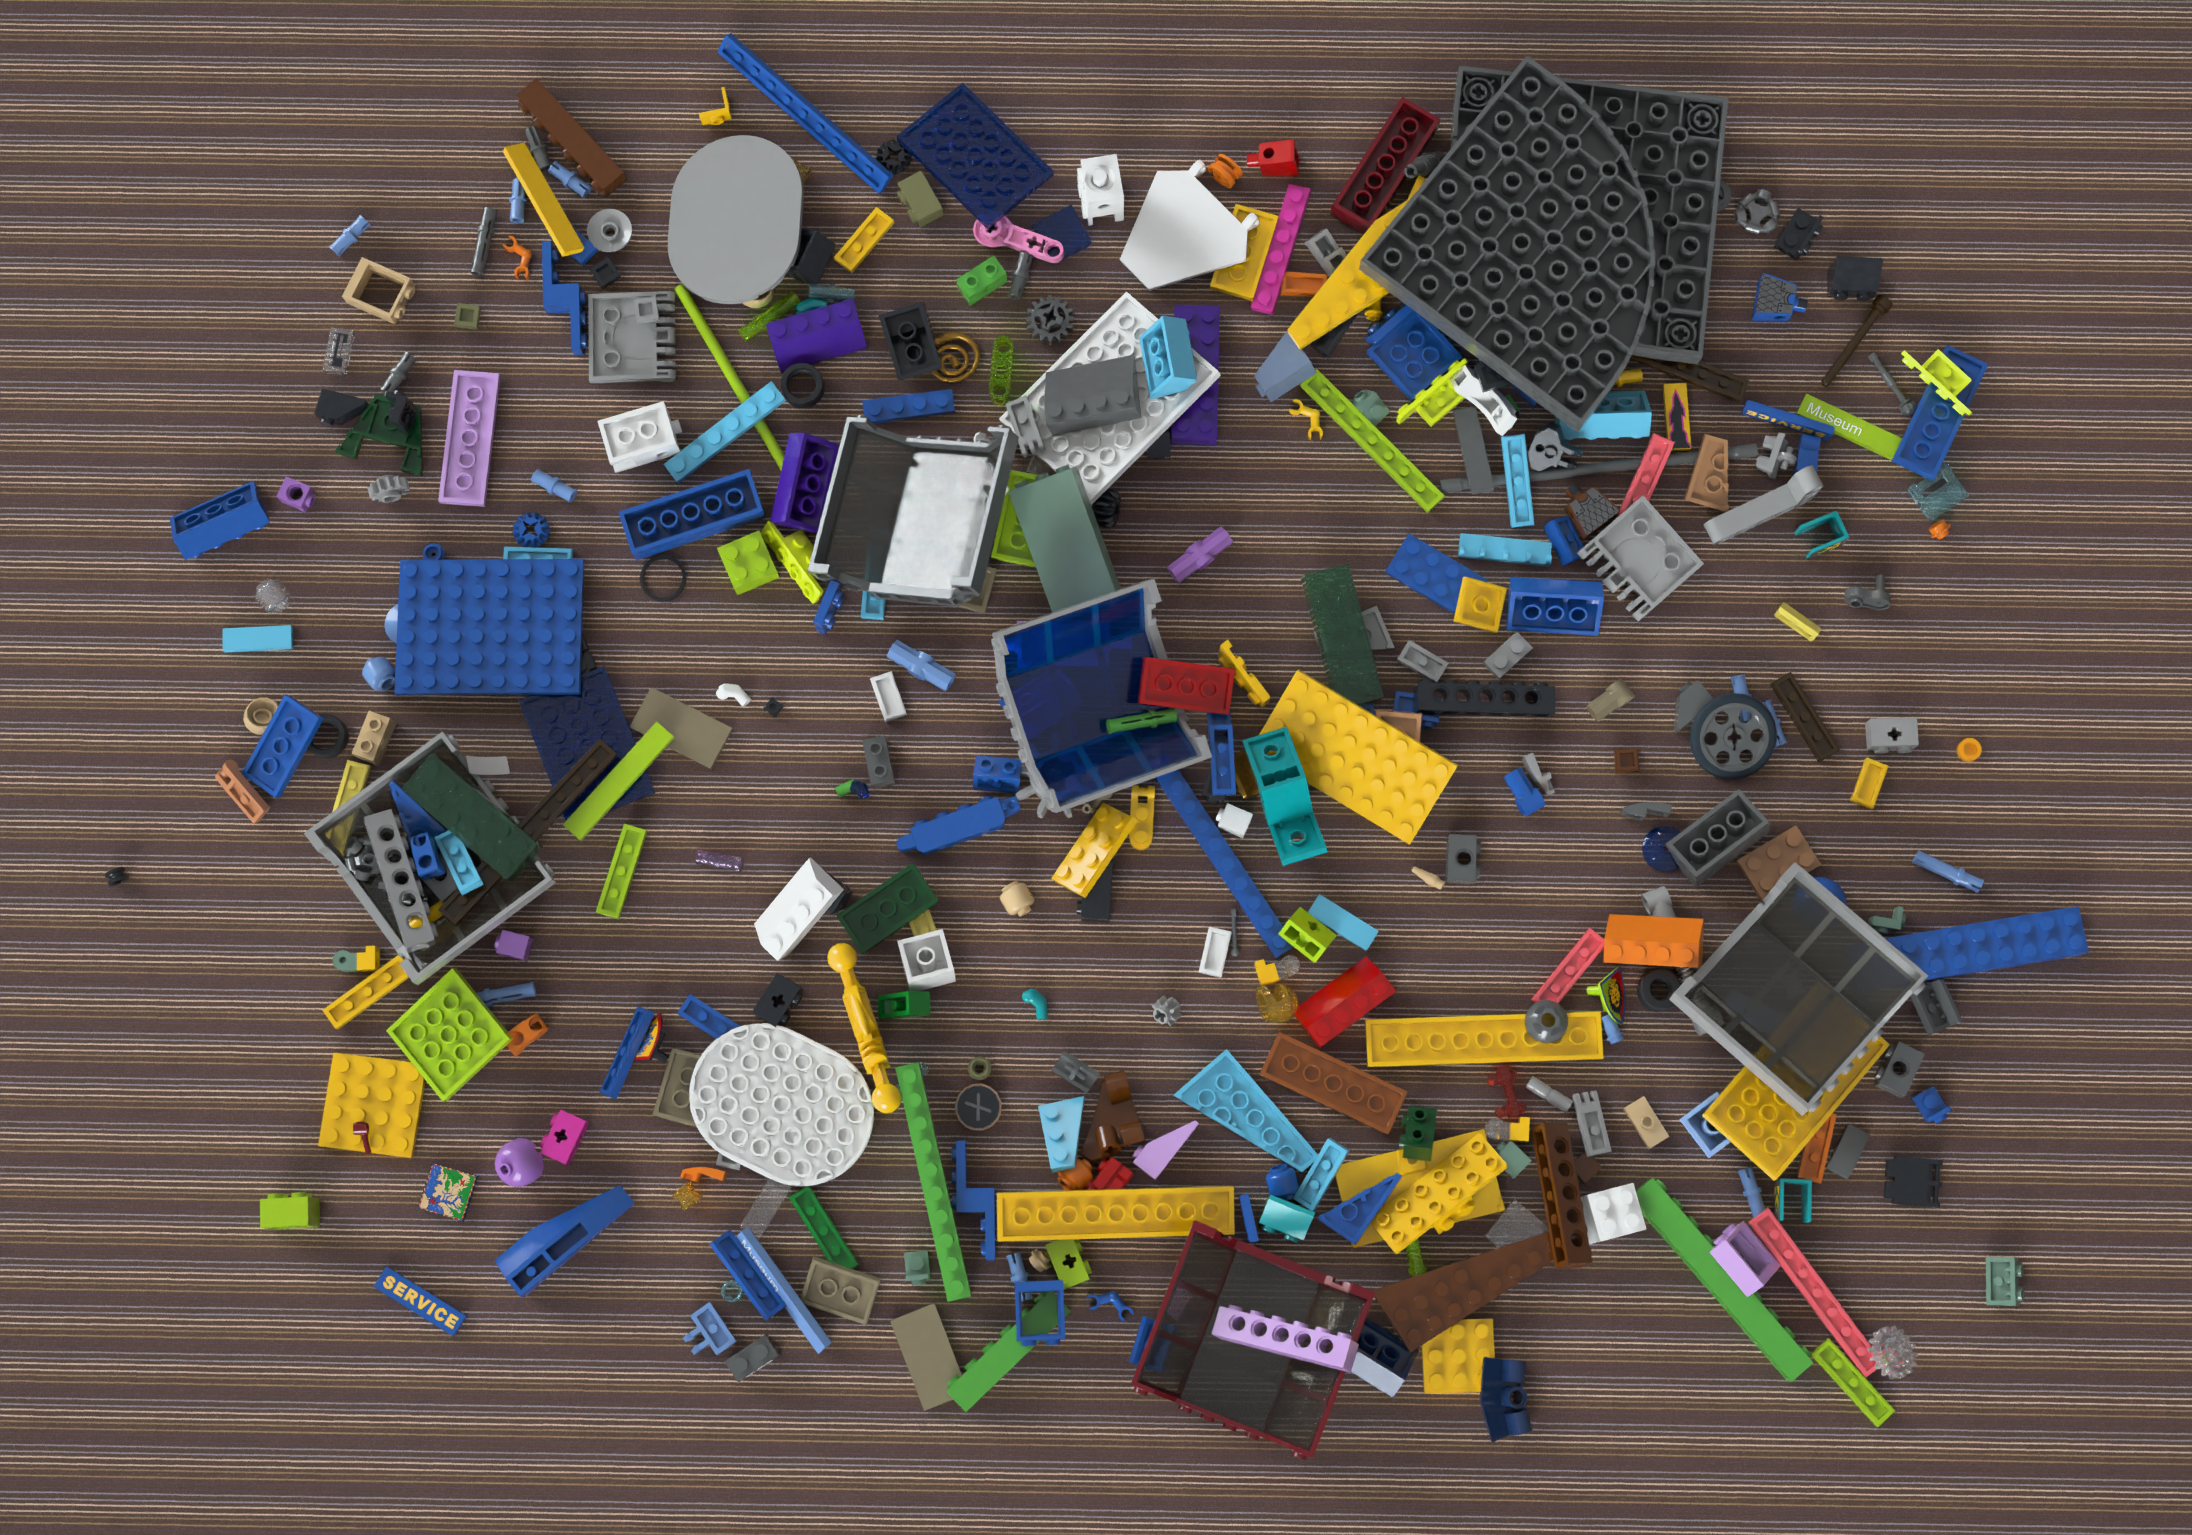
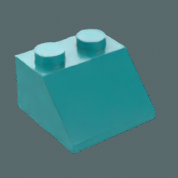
M1270 1195L1258 1224L1263 1225L1261 1229L1271 1234H1275L1276 1231L1285 1234L1284 1239L1297 1243L1298 1240H1304L1315 1212Z

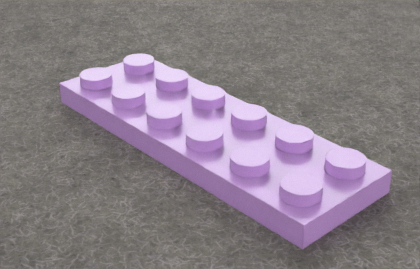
M454 370L438 499L441 504L485 507L501 378L499 373Z

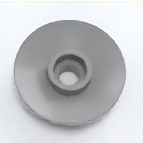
M604 209L597 212L590 219L587 226V235L589 241L598 250L616 252L624 248L630 241L632 225L629 218L623 212L616 209ZM609 231H615L613 236H607Z

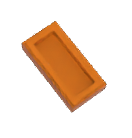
M1286 271L1281 286V295L1314 297L1327 281V274Z

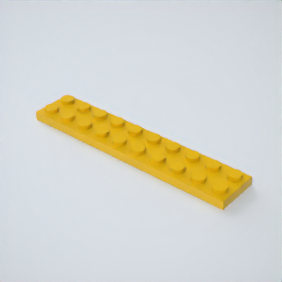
M1601 1012L1566 1013L1568 1017L1567 1030L1559 1040L1552 1043L1538 1042L1528 1034L1525 1027L1526 1014L1365 1020L1367 1068L1604 1059ZM1546 1013L1542 1016L1541 1021L1544 1026L1552 1027L1555 1024V1018L1552 1014Z
M1233 1186L997 1192L998 1242L1188 1236L1194 1220L1216 1228L1224 1235L1235 1234Z

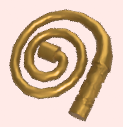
M947 332L935 338L937 347L952 340L960 339L966 341L972 347L975 354L974 363L965 374L955 378H947L941 376L937 370H933L932 373L937 379L946 383L961 382L975 372L979 365L980 352L977 344L970 336L961 332ZM947 344L938 349L939 355L945 350H958L964 356V363L961 368L955 371L947 370L944 362L949 358L953 369L961 366L958 357L948 353L940 358L942 364L940 369L948 376H956L967 369L969 356L966 350L959 345Z

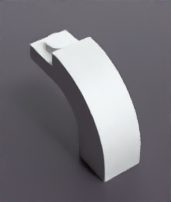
M1464 365L1450 380L1452 386L1458 394L1478 407L1488 418L1495 431L1503 436L1512 428L1517 420L1515 416L1517 411L1498 389L1483 393L1477 374H1474L1473 369Z

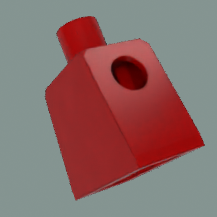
M1285 140L1259 144V153L1247 154V167H1260L1263 176H1299V153L1295 141Z

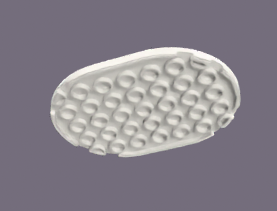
M762 1023L743 1025L730 1030L714 1040L699 1058L691 1077L689 1088L690 1109L694 1122L704 1139L725 1157L779 1183L792 1186H813L833 1180L846 1172L859 1159L869 1142L873 1129L874 1108L869 1087L862 1074L843 1055L786 1027L779 1025L774 1027L771 1024Z

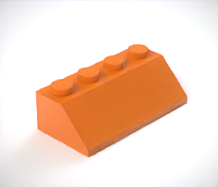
M1609 914L1604 938V963L1699 968L1703 964L1704 919Z

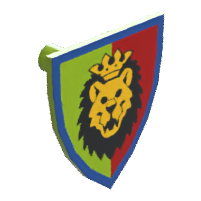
M1617 966L1598 983V986H1588L1587 994L1589 996L1600 995L1603 1011L1608 1012L1616 1023L1622 1025L1625 1013V986L1621 967Z

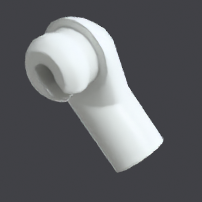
M724 683L716 691L719 699L724 700L728 697H735L743 707L751 701V698L744 690L736 684Z

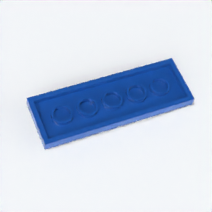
M1946 345L1942 353L1972 380L1956 396L1968 408L1988 364ZM1933 382L1929 385L1927 384L1891 460L1931 481L1936 478L1965 414L1963 416L1952 407L1955 403L1949 397L1944 400L1936 392L1938 387Z

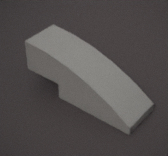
M1328 229L1321 230L1304 242L1329 277L1347 256L1343 248L1337 245Z

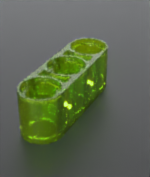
M999 336L993 343L989 392L991 401L996 405L1006 404L1010 399L1014 347L1012 340L1007 336ZM1002 345L1010 348L1004 353L998 351V348ZM999 367H1005L1007 372L1005 374H998L996 370ZM1000 388L1006 391L1002 396L994 394V391Z

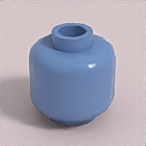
M373 657L366 661L362 675L371 688L376 691H386L392 688L395 684V668L388 659Z

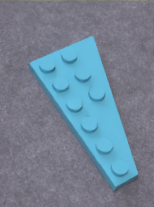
M1227 1049L1173 1095L1301 1173L1318 1156L1315 1150Z

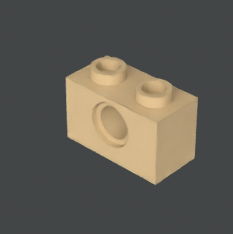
M368 711L352 754L358 759L379 766L396 723L389 717Z

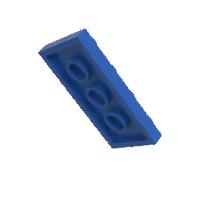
M1410 533L1385 571V574L1454 615L1463 577L1487 582V579Z
M285 694L241 774L275 798H281L324 718L292 696Z

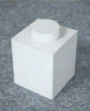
M1227 803L1225 809L1220 808L1216 817V821H1219L1218 828L1243 839L1253 814Z

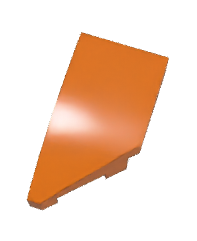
M693 1167L682 1170L680 1177L700 1183L704 1174L725 1182L728 1173L708 1167Z

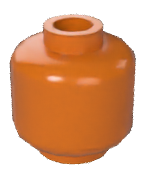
M1077 1158L1075 1168L1058 1172V1182L1065 1191L1083 1190L1086 1184L1093 1179L1091 1172L1093 1168L1086 1159L1080 1160Z

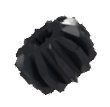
M1107 489L1092 504L1099 527H1114L1119 520L1120 508L1122 506L1120 504L1121 497L1119 492Z

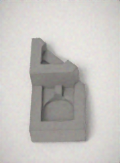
M1534 754L1525 755L1522 758V762L1535 784L1547 795L1555 793L1550 781L1552 778L1551 773L1541 774Z

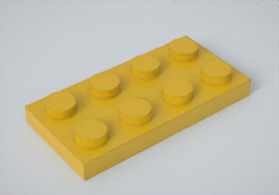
M1235 204L1232 215L1241 224L1250 213H1254L1258 217L1259 225L1248 231L1246 261L1214 271L1210 289L1253 301L1279 216Z
M1102 803L1051 879L1057 884L1086 898L1137 821L1132 816Z

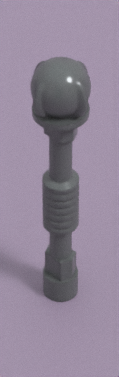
M1873 352L1868 356L1869 360L1874 362L1887 386L1892 388L1899 398L1901 413L1905 416L1913 415L1917 407L1916 402L1911 401V398L1906 399L1891 373L1886 371L1880 362L1877 353Z

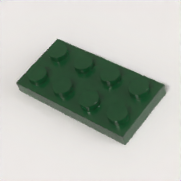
M912 863L836 916L861 954H865L940 901L916 865Z

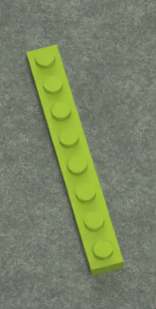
M1316 369L1317 373L1303 381L1300 387L1429 513L1444 498V495Z

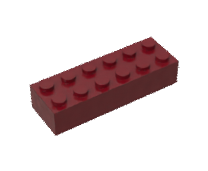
M1402 97L1334 201L1330 215L1360 233L1365 234L1374 221L1383 216L1407 178L1404 173L1405 167L1413 163L1416 157L1422 155L1437 132L1441 119Z

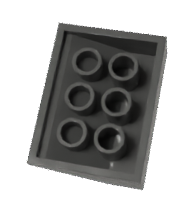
M1129 355L1046 372L1044 409L1046 425L1052 435L1055 436L1142 418L1135 356Z

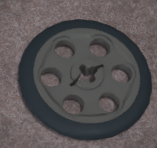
M1730 693L1710 700L1695 716L1690 730V745L1695 760L1705 771L1721 779L1736 780L1756 773L1768 762L1776 746L1777 730L1771 712L1762 702L1746 694ZM1742 710L1750 712V718L1746 722H1740L1738 719V715ZM1720 711H1724L1727 714V720L1722 724H1718L1715 720L1716 714ZM1734 729V732L1738 734L1739 737L1735 738L1734 742L1732 743V740H1730L1728 736L1732 735V731ZM1754 729L1762 731V737L1758 741L1751 740L1750 734ZM1708 732L1716 734V740L1713 744H1706L1704 741V737ZM1748 749L1751 751V758L1743 762L1739 758L1740 752ZM1721 751L1728 753V760L1724 763H1718L1716 760L1717 754Z

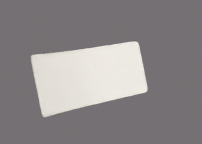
M466 756L470 774L501 775L510 773L506 756Z

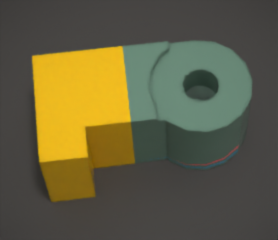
M366 946V952L351 953L346 950H340L333 956V965L343 972H375L380 969V948L377 946Z

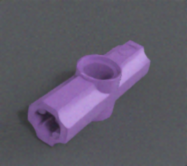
M1219 527L1202 541L1198 540L1185 551L1184 555L1167 567V570L1179 584L1196 570H1202L1215 559L1216 555L1233 543V540L1225 529Z

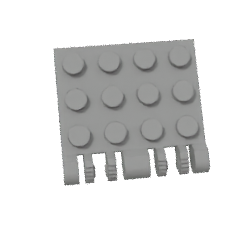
M674 292L588 294L590 383L676 381V371L672 370L676 367V362L670 360L658 361V355H675V348L658 347V345H675V328L657 327V325H675V319L659 317L660 321L637 324L633 302L636 299L656 296L657 303H659L658 311L661 313H672L675 311V305H673L675 303Z
M1643 495L1577 552L1582 559H1585L1596 548L1599 552L1586 562L1588 566L1595 564L1602 555L1606 558L1608 563L1600 567L1595 573L1598 577L1611 566L1614 567L1615 570L1602 581L1612 593L1625 582L1629 584L1616 597L1619 601L1626 598L1632 590L1638 594L1639 597L1627 605L1626 609L1629 612L1642 600L1645 602L1632 614L1637 621H1640L1704 564Z

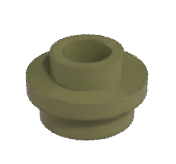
M975 1057L968 1064V1072L973 1079L984 1080L991 1073V1064L984 1057ZM978 1064L984 1066V1071L981 1073L975 1071V1067Z

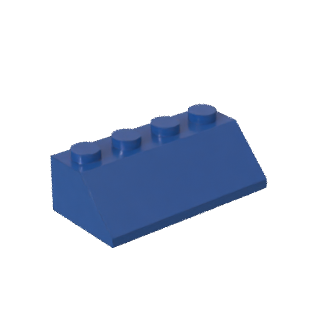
M254 481L170 518L172 538L185 560L199 557L203 552L211 548H219L229 540L239 539L245 533L254 529H262L267 523H270L267 509Z
M1510 577L1506 630L1598 636L1604 602L1602 582Z

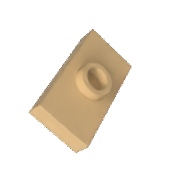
M1644 1096L1623 1108L1648 1149L1669 1137Z

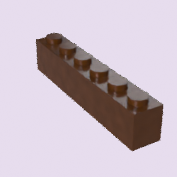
M537 78L516 95L520 110L525 115L529 113L534 118L532 122L540 131L544 129L548 133L546 136L554 146L559 145L561 147V153L568 162L574 161L577 165L575 167L583 178L587 176L592 181L590 185L598 194L602 192L608 197L627 181L624 172Z

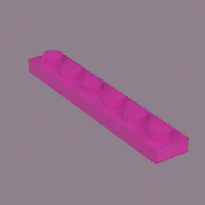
M1292 184L1288 185L1252 301V311L1274 315L1283 279L1288 269L1311 195L1310 188Z

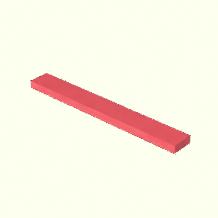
M1766 1208L1748 1223L1861 1374L1866 1378L1881 1367L1884 1362L1771 1210Z

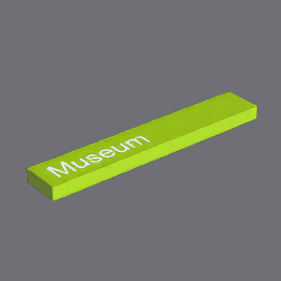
M1809 394L1804 396L1796 415L1834 426V434L1892 460L1902 439Z

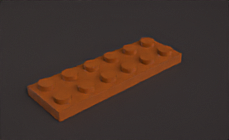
M1281 1032L1278 1033L1259 1074L1270 1081L1386 1135L1389 1134L1407 1095V1091Z

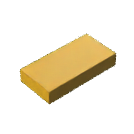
M1865 758L1850 802L1872 810L1889 766L1870 758Z

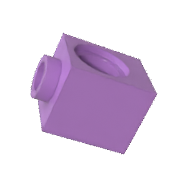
M285 477L276 497L282 503L307 513L308 509L315 503L316 492L306 484ZM299 491H303L302 497L294 500V495Z
M502 930L501 935H498L495 941L496 953L527 962L533 939L530 936Z

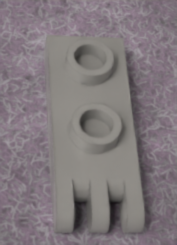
M1023 396L1006 403L1005 405L1015 434L1019 437L1018 443L1023 457L1029 456L1026 449L1029 447L1031 453L1036 454V444H1038L1041 451L1046 450L1028 397Z
M1590 1091V1098L1588 1092L1581 1093V1098L1578 1093L1573 1094L1572 1099L1586 1157L1612 1152L1597 1091Z

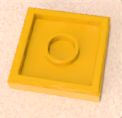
M1463 577L1453 622L1497 633L1507 588Z

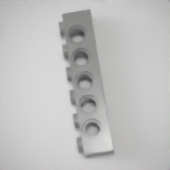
M392 809L365 816L364 824L406 952L410 953L435 945L434 938L438 937L434 923L429 924L427 918L428 915H431L427 901L422 902L420 896L423 893L420 880H415L413 872L416 871L413 859H408L405 850H409L406 837L400 836L398 829L402 828L398 814L393 815ZM389 832L394 837L390 841H384L381 839V835ZM391 854H397L401 857V860L397 863H392L388 860V857ZM398 876H405L408 882L399 885L395 882V879ZM411 897L415 900V904L407 907L403 905V899ZM414 919H419L423 925L415 929L409 923Z

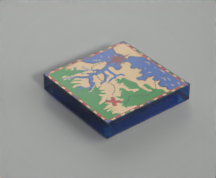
M432 1163L418 1209L464 1222L479 1176Z

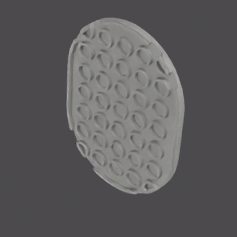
M738 135L725 137L697 151L679 172L671 196L668 255L672 268L679 280L688 290L704 300L719 304H739L757 299L759 295L779 285L790 267L794 265L801 242L804 189L795 163L781 147L769 140L756 136Z

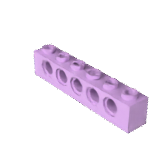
M1229 1305L1228 1308L1219 1307L1212 1334L1219 1339L1351 1373L1359 1344L1351 1340V1335L1338 1332L1337 1336L1329 1334L1330 1330L1316 1327L1315 1330L1308 1329L1307 1324L1294 1321L1293 1325L1285 1323L1286 1319L1273 1315L1271 1319L1265 1318L1263 1313L1250 1310V1314L1242 1312L1243 1308L1235 1305ZM1245 1321V1327L1239 1331L1240 1323ZM1267 1326L1265 1335L1260 1336L1261 1329ZM1289 1332L1288 1339L1282 1342L1283 1334ZM1311 1337L1310 1345L1304 1348V1341ZM1333 1343V1349L1326 1353L1327 1345Z

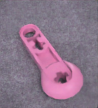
M986 212L979 216L974 223V237L985 247L1006 246L1020 252L1029 253L1033 257L1050 263H1058L1064 257L1063 246L1060 242L1013 225L1000 212ZM995 225L997 231L993 230L989 233L987 227L991 228ZM1036 240L1038 246L1034 245L1033 248H1030L1029 243H1033ZM1051 247L1060 249V253L1055 257L1049 256L1047 252Z

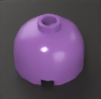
M517 1138L503 1145L495 1159V1170L498 1177L504 1183L514 1187H522L533 1183L542 1175L544 1168L543 1157L541 1153L538 1154L535 1150L537 1146L525 1138Z

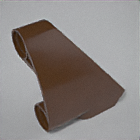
M1124 1070L1106 1075L1102 1079L1094 1118L1080 1151V1155L1091 1162L1116 1155L1122 1147L1145 1141Z

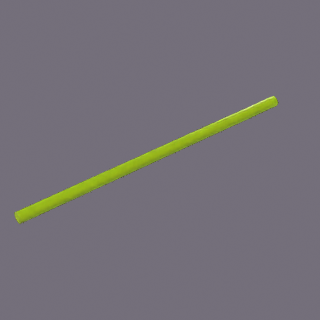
M683 284L678 285L675 288L678 297L741 404L750 398L749 393L689 291ZM762 419L754 426L779 469L782 470L785 455L766 422Z

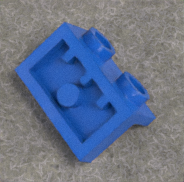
M977 755L973 773V789L1017 793L1020 790L1021 760Z

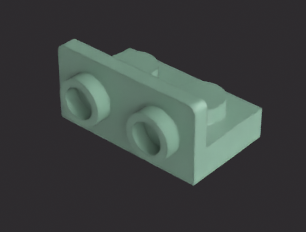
M1986 1257V1305L2020 1306V1301L2024 1300V1289L2020 1287V1277H2023L2024 1268L2019 1258Z

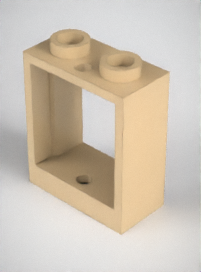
M362 257L342 297L347 304L396 325L398 319H401L405 313V305L408 299L410 300L415 293V284L411 278ZM372 273L402 285L389 313L359 300Z

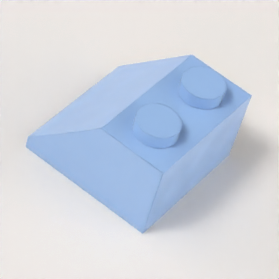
M1718 1092L1709 1096L1680 1119L1681 1123L1708 1158L1730 1143L1722 1133L1702 1116L1719 1096Z

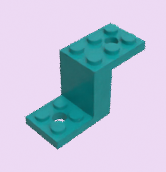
M1287 727L1242 740L1256 778L1263 813L1282 865L1285 866L1327 853L1326 844L1313 813L1307 779ZM1269 751L1277 752L1275 755L1272 756L1266 755V753ZM1301 836L1303 840L1295 842L1293 838Z

